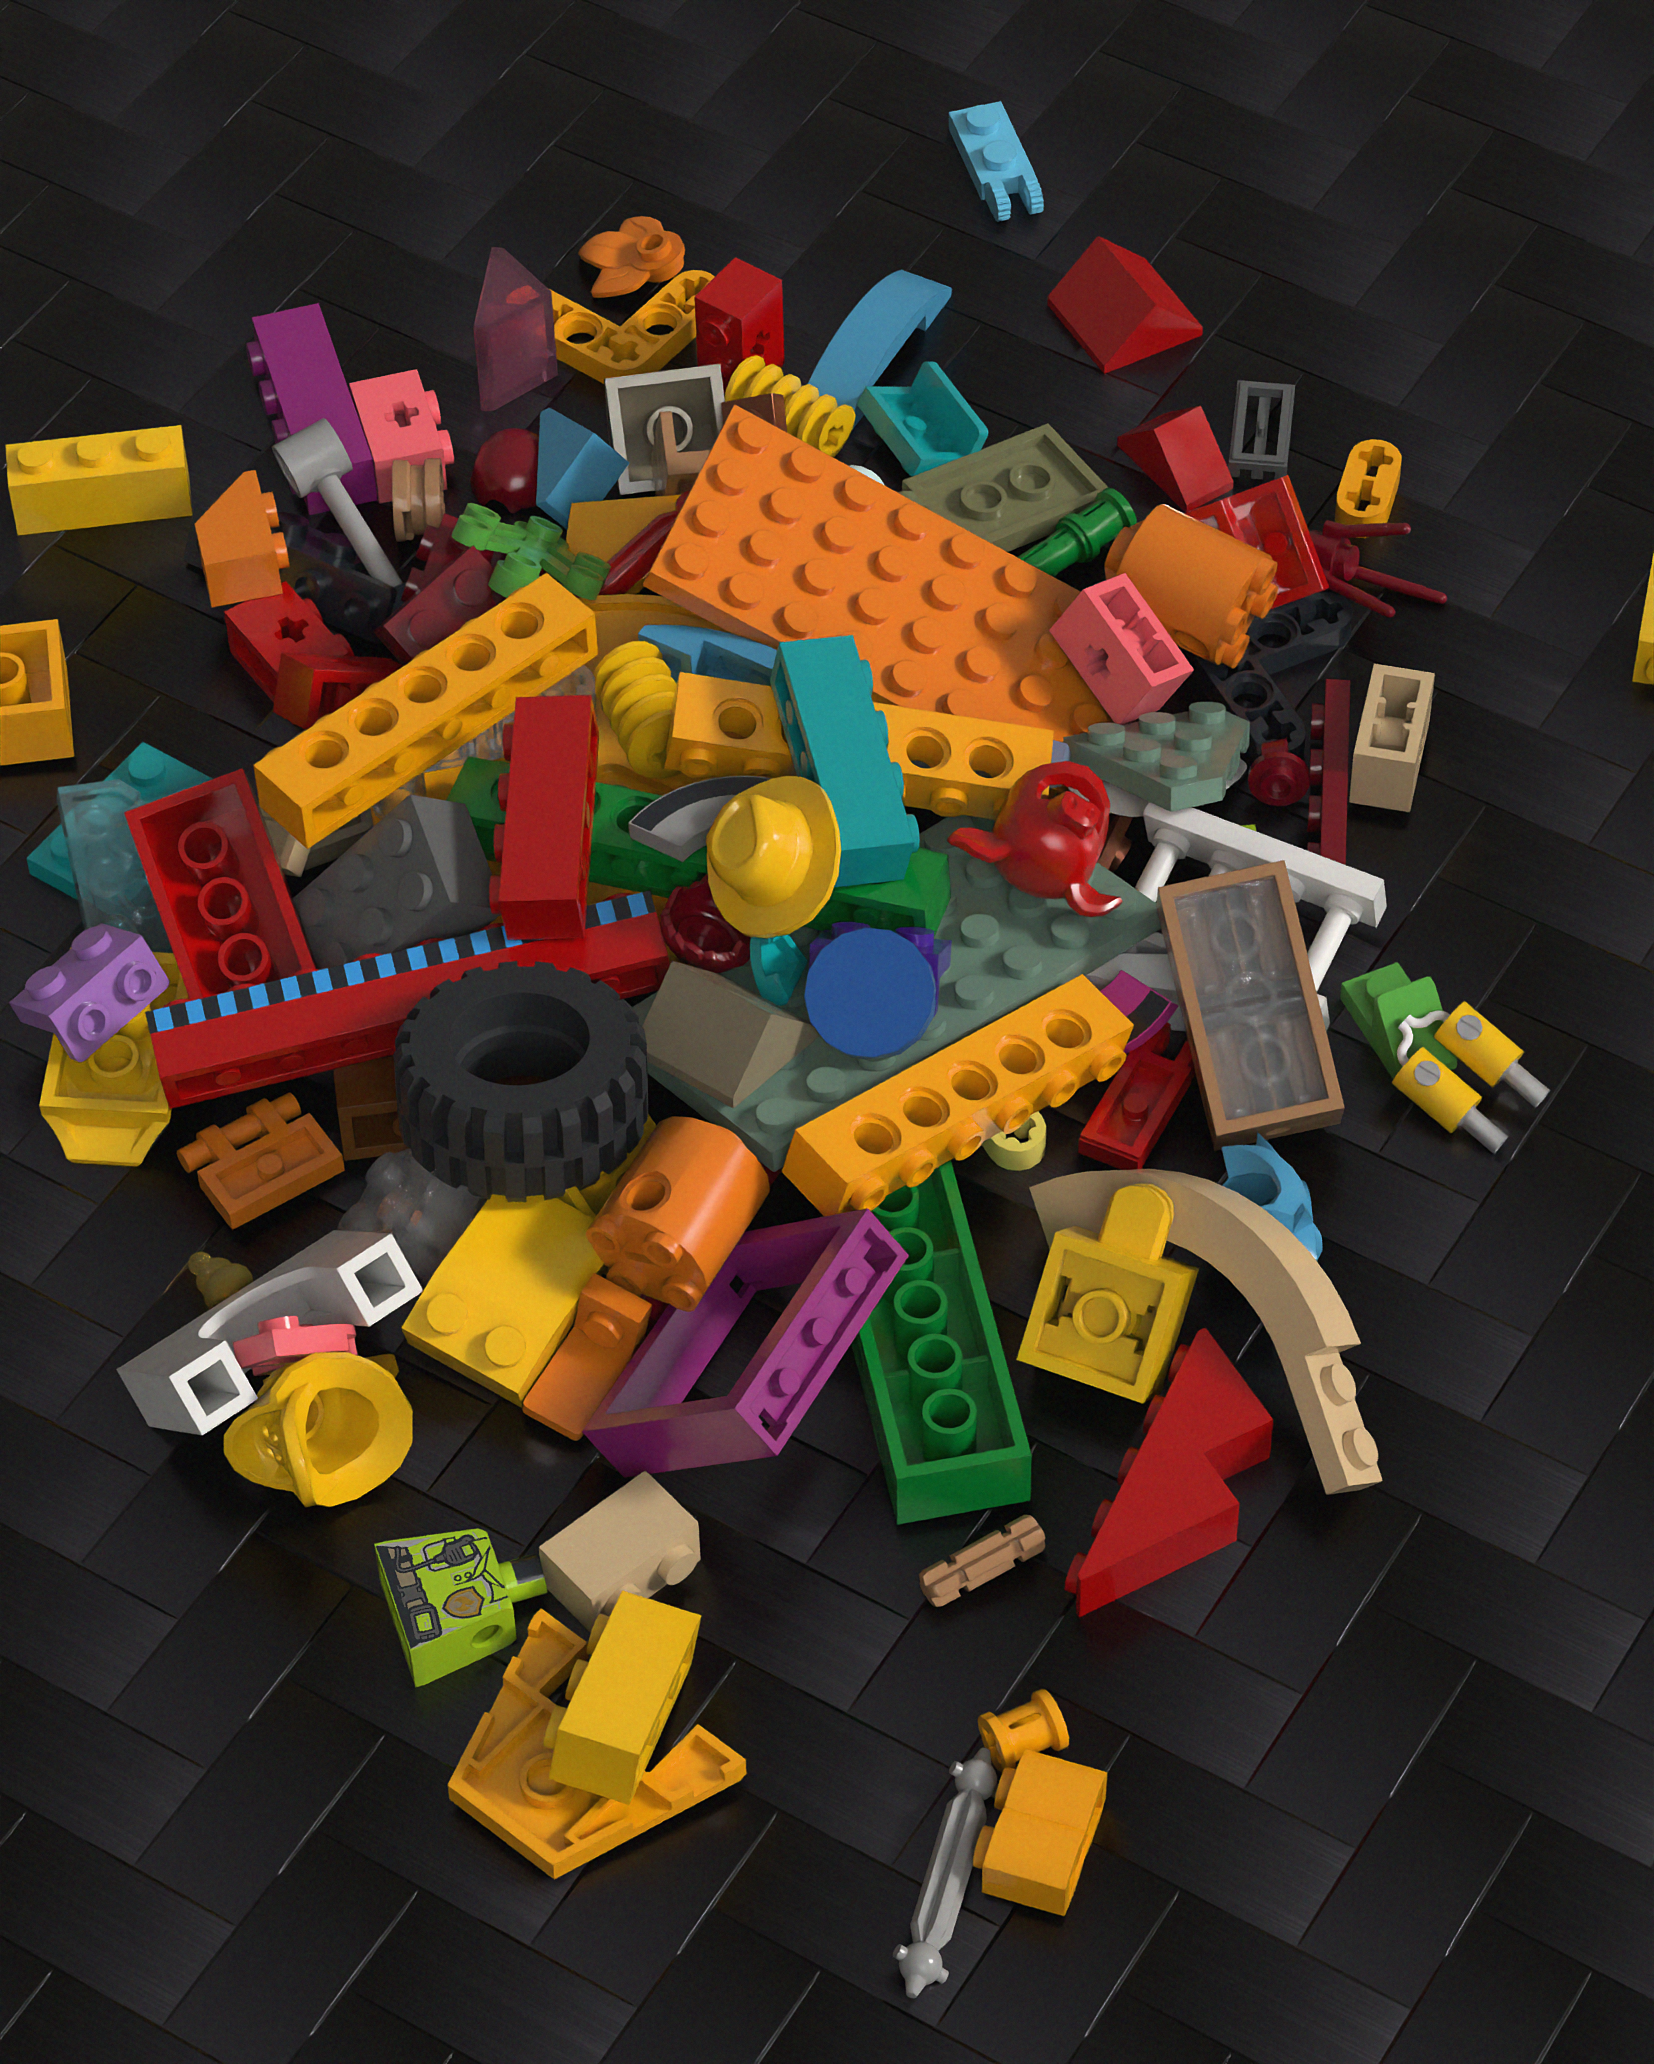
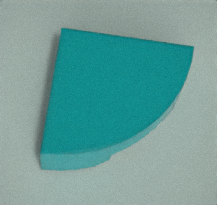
M789 934L767 939L751 937V966L761 996L779 1006L787 1004L807 964V959Z

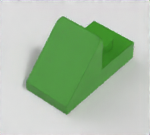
M1396 962L1341 984V1001L1394 1079L1403 1067L1397 1057L1398 1047L1403 1040V1033L1398 1029L1400 1024L1409 1015L1416 1019H1421L1430 1012L1443 1011L1431 977H1424L1411 982L1399 963ZM1436 1020L1424 1028L1409 1026L1412 1030L1413 1040L1407 1050L1408 1059L1420 1048L1424 1047L1450 1070L1457 1067V1057L1434 1039V1035L1444 1023L1443 1021Z

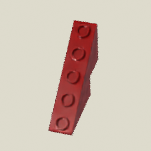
M1206 1327L1197 1332L1191 1346L1181 1344L1177 1349L1169 1371L1168 1381L1172 1384L1166 1397L1155 1395L1143 1425V1433L1147 1435L1140 1449L1131 1446L1122 1461L1117 1478V1484L1121 1488L1115 1500L1111 1501L1105 1498L1096 1513L1091 1530V1537L1095 1538L1089 1553L1078 1552L1071 1563L1065 1581V1591L1077 1595L1076 1613L1079 1617L1237 1540L1240 1503L1223 1480L1270 1458L1273 1418Z

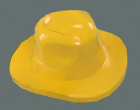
M783 776L759 783L735 795L721 808L706 836L708 884L714 903L725 920L744 935L765 939L788 935L812 921L830 899L839 875L841 857L840 833L832 803L826 791L817 783L798 776Z

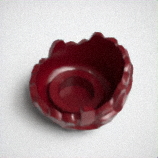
M708 874L700 882L695 881L689 887L677 886L673 890L665 908L660 914L661 931L666 945L679 960H683L684 963L714 973H722L739 968L751 959V937L744 935L725 920L714 903L708 884Z

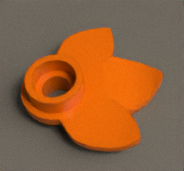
M640 216L624 220L619 232L607 231L595 235L580 248L578 254L583 261L602 269L592 287L591 293L594 298H605L636 291L646 281L657 283L673 278L683 268L685 246L678 234L664 231L660 221L651 217Z

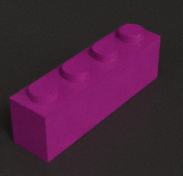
M319 303L252 317L255 341L246 343V352L253 377L260 375L264 377L263 381L258 382L266 416L276 414L277 420L271 421L275 444L325 418L338 435L352 463L353 470L342 475L340 481L353 503L358 505L377 500L373 459ZM289 484L291 493L296 494L295 491L292 489L291 485ZM311 492L304 496L309 515L331 511L320 492Z

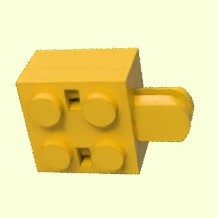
M1137 1183L1120 1188L1110 1198L1099 1234L1075 1225L1055 1232L1017 1360L1140 1403H1145L1154 1398L1155 1395L1161 1394L1199 1271V1267L1162 1255L1174 1217L1173 1201L1164 1190L1148 1183ZM1066 1286H1068L1067 1291H1066V1294H1065V1297H1064V1300H1062V1299H1063V1296H1064V1292H1065Z

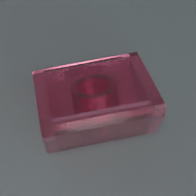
M498 247L491 248L474 323L481 411H494L558 375L552 293L504 248Z

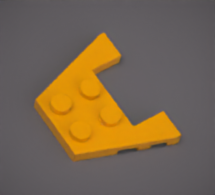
M540 1609L533 1616L527 1628L528 1637L518 1657H512L503 1675V1686L489 1713L484 1712L447 1786L449 1799L555 1880L739 1782L747 1772L745 1758L697 1724L652 1771H644L630 1805L548 1779L554 1750L544 1747L543 1742L550 1717L556 1707V1704L549 1700L548 1697L571 1675L578 1659L586 1661L589 1658V1654H587L588 1643L543 1609Z

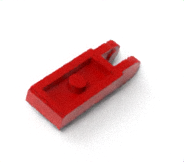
M1166 1022L1148 1041L1129 1052L1123 1065L1080 1134L1078 1153L1121 1170H1134L1143 1167L1196 1074L1188 1039L1175 1061L1161 1056L1170 1041V1031L1172 1029L1170 1023Z

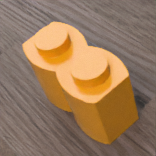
M1027 1749L1022 1754L1017 1769L1005 1767L998 1784L994 1807L1002 1810L995 1828L987 1825L983 1826L973 1856V1867L982 1869V1893L1065 1916L1104 1807L1107 1772Z

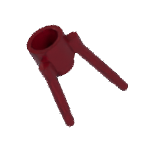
M1327 520L1324 523L1323 532L1317 530L1309 532L1327 579L1328 589L1387 618L1395 615V610L1392 606L1342 580L1349 581L1355 578L1438 604H1444L1447 601V595L1443 592L1358 566L1360 558L1359 548L1351 545L1348 538L1406 535L1411 531L1408 523L1345 525Z

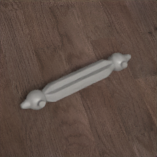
M980 1748L973 1759L963 1764L954 1761L949 1769V1773L955 1776V1785L959 1793L946 1805L910 1924L913 1944L907 1947L899 1944L893 1952V1957L899 1960L900 1972L905 1979L906 1995L910 1998H916L926 1985L933 1983L935 1980L941 1984L944 1983L949 1975V1971L942 1968L943 1962L939 1950L952 1937L972 1870L977 1840L987 1820L984 1800L989 1797L995 1799L998 1788L997 1774L991 1766L990 1750L987 1748Z

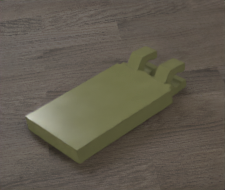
M1047 423L981 449V451L905 479L902 482V491L899 494L1009 552L1051 535L1056 531L1055 528L1060 518L1068 513H1080L1096 502L1097 493L1108 487Z

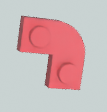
M286 1316L257 1323L259 1334L233 1342L234 1354L241 1369L252 1368L253 1376L270 1375L276 1369L288 1363L300 1361L315 1352H349L357 1355L355 1344L356 1330L353 1324L299 1325L298 1316Z

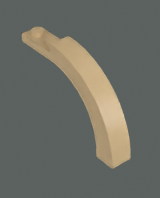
M1156 1169L1087 1171L1056 1177L1029 1187L1049 1249L1051 1248L1055 1232L1074 1225L1099 1234L1110 1198L1118 1189L1137 1183H1148L1164 1190L1174 1204V1217L1167 1241L1193 1252L1226 1276L1245 1296L1268 1331L1283 1365L1326 1495L1362 1490L1383 1481L1377 1465L1378 1451L1375 1441L1365 1429L1355 1401L1356 1386L1349 1370L1343 1365L1339 1354L1361 1344L1349 1313L1331 1280L1307 1248L1282 1223L1265 1209L1231 1189L1207 1179L1174 1171Z

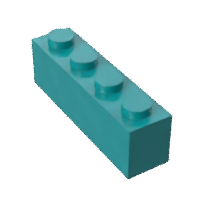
M853 635L779 642L770 683L795 771L798 777L809 779L826 791L832 803L839 827L841 857L839 875L834 887L904 880L911 854L916 853L919 849V828L913 814L906 815L902 801L904 793L903 774L899 763L891 762L886 748L888 744L887 720L882 710L875 711L871 698L873 677L868 660H860Z

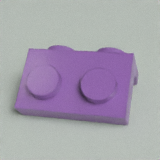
M100 923L98 926L91 927L79 934L74 939L72 948L52 966L45 967L34 973L27 980L25 989L12 999L9 1004L22 1023L55 1033L70 1059L83 1062L169 987L170 982L142 935Z

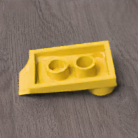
M152 952L169 979V987L85 1061L78 1062L70 1059L55 1033H53L39 1107L41 1115L48 1122L61 1143L66 1159L72 1163L137 1167L143 1162L153 1142L170 1121L172 1109H169L159 1077L145 1012L160 1009L165 1004L174 1000L189 999L174 953Z

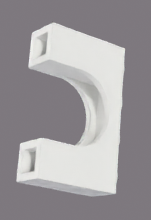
M333 1230L116 1370L149 1427L204 1435L258 1399L245 1376V1373L251 1368L241 1369L235 1358L233 1342L259 1334L257 1323L273 1318L298 1316L299 1325L353 1324L369 1327L423 1292V1289L391 1233Z

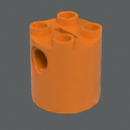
M1165 504L1156 506L1146 519L1130 527H1124L1115 538L1105 561L1106 580L1126 573L1177 646L1216 665L1223 663L1231 668H1235L1247 649L1250 637L1246 635V632L1254 616L1261 619L1265 618L1278 593V586L1271 583L1278 564L1272 560L1271 555Z
M672 1116L660 1121L587 1229L586 1237L588 1241L592 1244L593 1249L601 1261L604 1262V1265L610 1269L606 1274V1279L638 1297L644 1294L669 1303L679 1310L686 1312L694 1311L770 1192L768 1175L757 1157L730 1130L692 1117Z

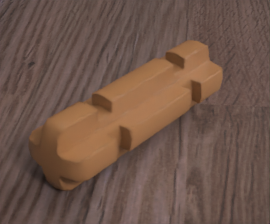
M1023 1515L1004 1525L1005 1533L1001 1534L999 1530H995L949 1555L952 1562L947 1564L946 1561L940 1560L923 1569L919 1574V1585L923 1594L934 1607L944 1606L961 1596L958 1590L962 1587L967 1592L1015 1567L1013 1561L1015 1558L1018 1557L1023 1562L1042 1552L1045 1548V1535L1036 1520L1031 1515Z

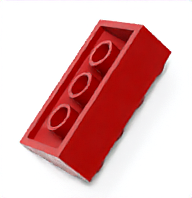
M243 768L124 812L189 999L197 1000L222 994L240 984L260 985L288 978L291 974L302 969H318L256 794Z

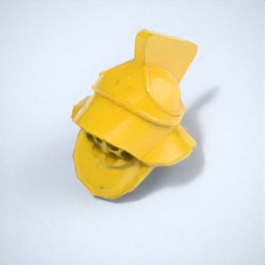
M315 1352L300 1361L288 1363L273 1371L268 1378L263 1380L264 1385L258 1391V1399L255 1403L238 1416L224 1434V1455L234 1471L254 1483L294 1492L306 1508L314 1505L332 1507L352 1501L383 1483L401 1467L412 1445V1407L395 1380L399 1372L395 1355L382 1354L363 1358L349 1352Z

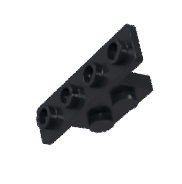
M206 506L198 507L193 511L184 553V560L187 563L201 569L203 568L195 523L209 509ZM287 512L277 513L279 527L270 528L271 534L283 532L290 565L289 568L279 569L281 583L286 581L302 600L305 598L311 599L318 608L323 622L374 644L381 643V640L373 633V630L391 615L397 596L396 588L370 576L346 535L338 533L326 534L309 527L310 522L300 515Z

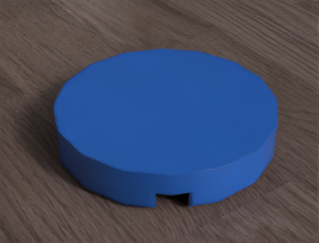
M862 928L841 934L821 949L808 971L804 999L810 1022L828 1045L850 1058L867 1060L883 1057L885 1059L903 1053L922 1038L935 1014L936 982L931 965L912 942L891 930Z

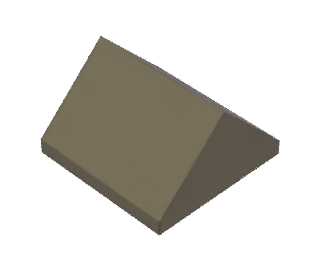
M720 364L604 379L609 446L630 462L617 480L619 495L655 491L651 455L659 412H672L677 452L711 450L723 426L721 402H725Z
M674 961L669 966L642 1026L646 1037L647 1061L733 1109L819 1037L818 1031L811 1022L721 974Z

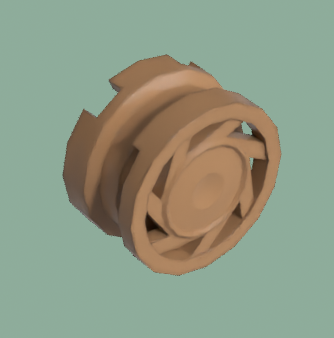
M441 458L425 459L423 465H410L408 460L403 459L393 460L392 502L397 542H406V540H413L414 535H423L427 524L436 528L439 527L445 513L444 478Z

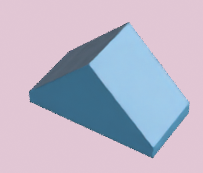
M547 408L540 412L536 505L567 529L571 503L603 501L630 462L595 433L557 411Z

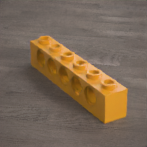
M548 573L540 576L527 586L516 589L507 599L480 617L467 621L457 632L431 649L420 652L411 662L384 680L371 684L361 695L332 714L321 717L312 727L288 743L269 751L262 760L253 765L260 807L306 849H309L514 712L516 697H536L598 655L595 613Z
M684 672L679 673L671 708L664 769L681 771L689 777L700 779L712 776H761L767 778L797 776L771 686ZM873 702L875 711L882 710L887 720L888 744L886 748L890 761L898 762L902 770L904 781L902 801L904 806L928 809L944 817L967 815L993 819L995 821L1000 807L1014 783L1027 771L1042 764L1051 763L1054 730ZM724 732L740 734L744 739L730 738ZM911 761L924 762L931 768H920ZM974 770L984 771L993 778L981 777ZM1049 786L1042 792L1040 799L1048 798Z
M1081 974L795 1129L782 1173L823 1216L866 1208L872 1211L880 1205L887 1195L905 1185L912 1188L921 1184L932 1174L935 1168L955 1158L958 1161L966 1159L985 1140L1002 1131L1005 1134L1016 1131L1028 1120L1030 1115L1048 1105L1053 1108L1061 1106L1073 1096L1077 1089L1095 1079L1099 1082L1109 1079L1121 1068L1126 1059L1124 1049L1134 1024Z

